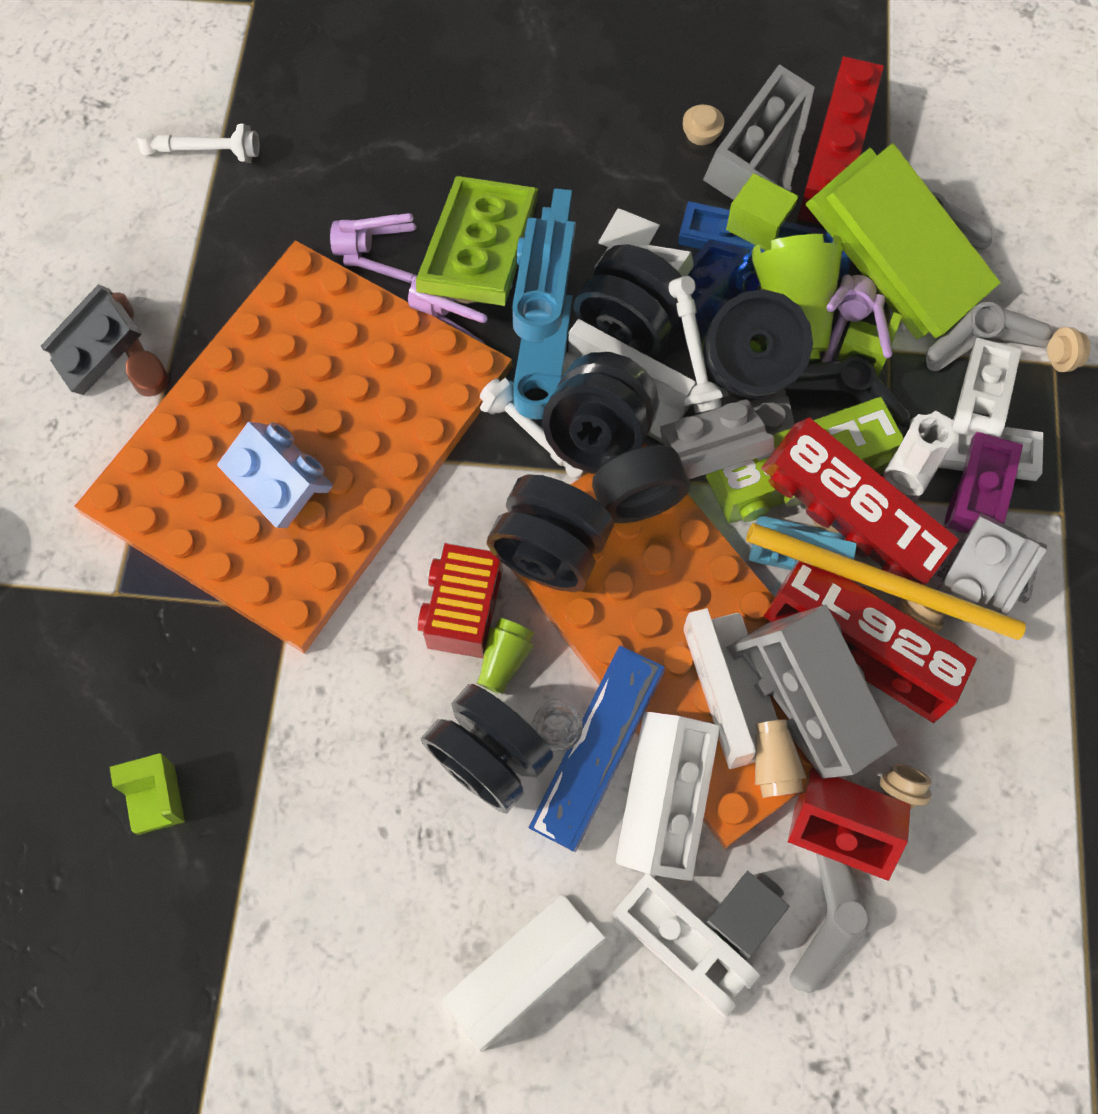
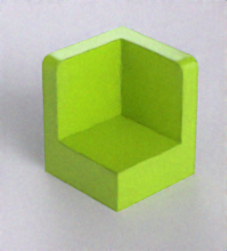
M753 173L731 203L726 230L756 246L760 244V248L765 251L771 250V240L778 239L780 227L795 207L798 197L796 194Z
M895 312L887 326L891 346L902 318L901 314ZM851 321L837 360H846L852 356L864 357L873 364L876 374L879 376L887 358L883 356L877 326L863 321Z
M159 753L110 767L113 787L126 796L130 826L133 833L141 835L185 822L175 765L163 754Z

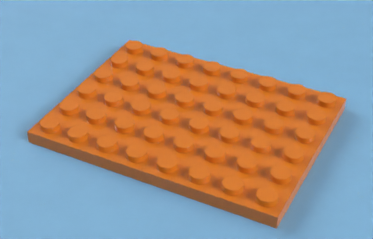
M295 240L74 507L84 517L305 654L482 411L480 409L483 403L480 398L482 390L492 380L498 378L502 381L506 378L512 369V359L440 319L411 308L407 301ZM248 422L268 425L274 422L286 428L294 437L292 443L302 453L308 454L320 462L325 470L323 475L333 484L328 493L314 492L288 528H276L217 466Z

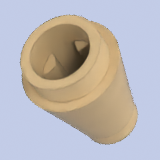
M787 720L755 724L757 731L755 785H760L762 798L804 792L802 779L807 777L790 730H788Z

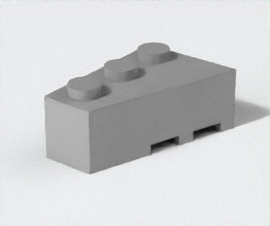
M779 64L716 150L703 181L733 200L753 173L791 192L792 176L798 162L799 146L805 131L815 87Z
M827 604L770 622L726 647L735 660L741 656L745 658L760 679L754 685L764 699L771 694L790 719L787 721V726L792 738L822 779L854 775L898 746L889 729L888 721L879 710L865 682L864 673L859 665L856 664L842 636L841 627L832 616Z

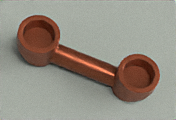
M114 292L112 295L114 300L122 305L133 320L134 310L127 296L124 293ZM138 338L125 351L128 357L126 373L131 384L140 395L147 397L156 396L166 389L169 377L158 357L150 351H145Z

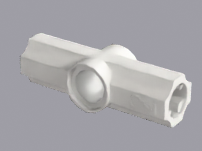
M937 411L927 415L918 414L884 471L883 478L915 504L925 491L956 439L957 434L952 429L951 419Z

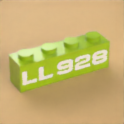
M882 397L813 420L880 475L884 474L885 469L904 439ZM790 429L772 435L774 437V450ZM772 453L706 474L709 485L728 524L743 519L744 522L757 520L759 516L767 514L769 509L782 504L792 507L802 503L795 496L789 498L782 495L768 482L770 476L761 467Z

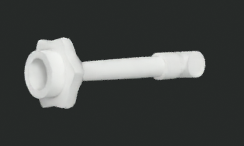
M238 124L231 138L173 137L172 135H157V137H154L151 132H142L136 136L140 153L143 155L153 154L157 150L159 152H173L174 150L231 149L239 161L251 163L252 157H257L260 149L258 133L251 131L250 126L245 124Z
M683 276L669 283V292L678 300V303H676L679 317L682 318L697 385L693 387L689 396L685 397L684 405L693 404L695 413L722 407L721 398L729 396L725 388H720L715 383L708 381L695 313H697L694 299L691 298V294L695 290V283L690 276Z
M496 378L485 386L480 394V398L483 401L480 407L482 411L489 414L506 411L551 454L550 457L555 462L566 468L569 476L581 478L587 474L586 471L573 468L559 458L546 441L543 428L534 420L526 418L517 412L513 403L514 383L512 381H508L506 378L500 381Z

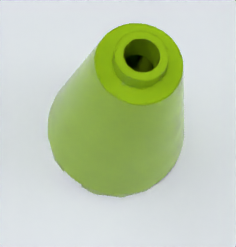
M806 234L771 240V250L761 253L759 244L751 251L752 261L761 288L787 296L801 307L810 322L813 348L809 362L820 360V353L829 350L834 311L829 312L826 307L837 291L843 250L842 239L837 235H834L833 243H824L823 234Z

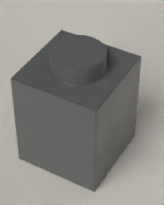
M747 870L705 922V925L742 958L747 960L758 949L790 905L781 899L784 892L772 879L762 873H758L755 877Z

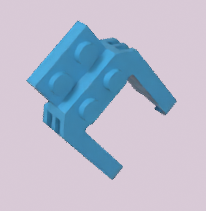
M554 189L551 207H543L541 219H527L525 237H519L517 265H519L513 300V329L521 337L513 385V402L517 412L529 419H543L545 406L563 377L573 295H566L576 230V222H571L572 190ZM540 388L549 395L543 400L534 401L525 397L524 393L529 389Z

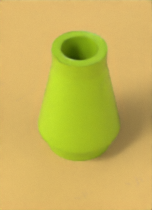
M499 618L495 628H489L481 672L476 684L503 695L507 685L534 648L531 641L535 633L520 624Z

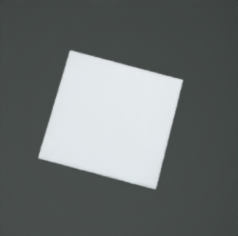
M618 208L598 243L609 247L615 239L649 245L660 225Z

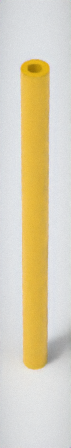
M752 523L747 532L746 541L1009 638L1020 640L1025 633L1026 623L759 524Z

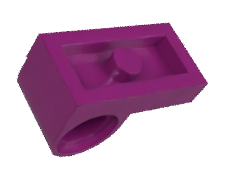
M976 431L969 445L961 481L954 490L944 520L945 528L969 534L980 513L1005 524L1023 444Z

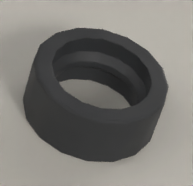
M657 445L632 450L612 459L593 476L592 487L597 501L610 513L614 523H629L656 516L678 504L688 494L690 482L676 450L673 447Z

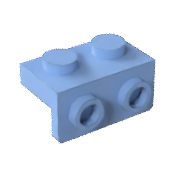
M248 422L217 466L276 528H288L314 492L328 493L333 484L323 475L325 470L321 463L312 456L302 453L292 443L294 437L286 428L274 422L270 423V425Z

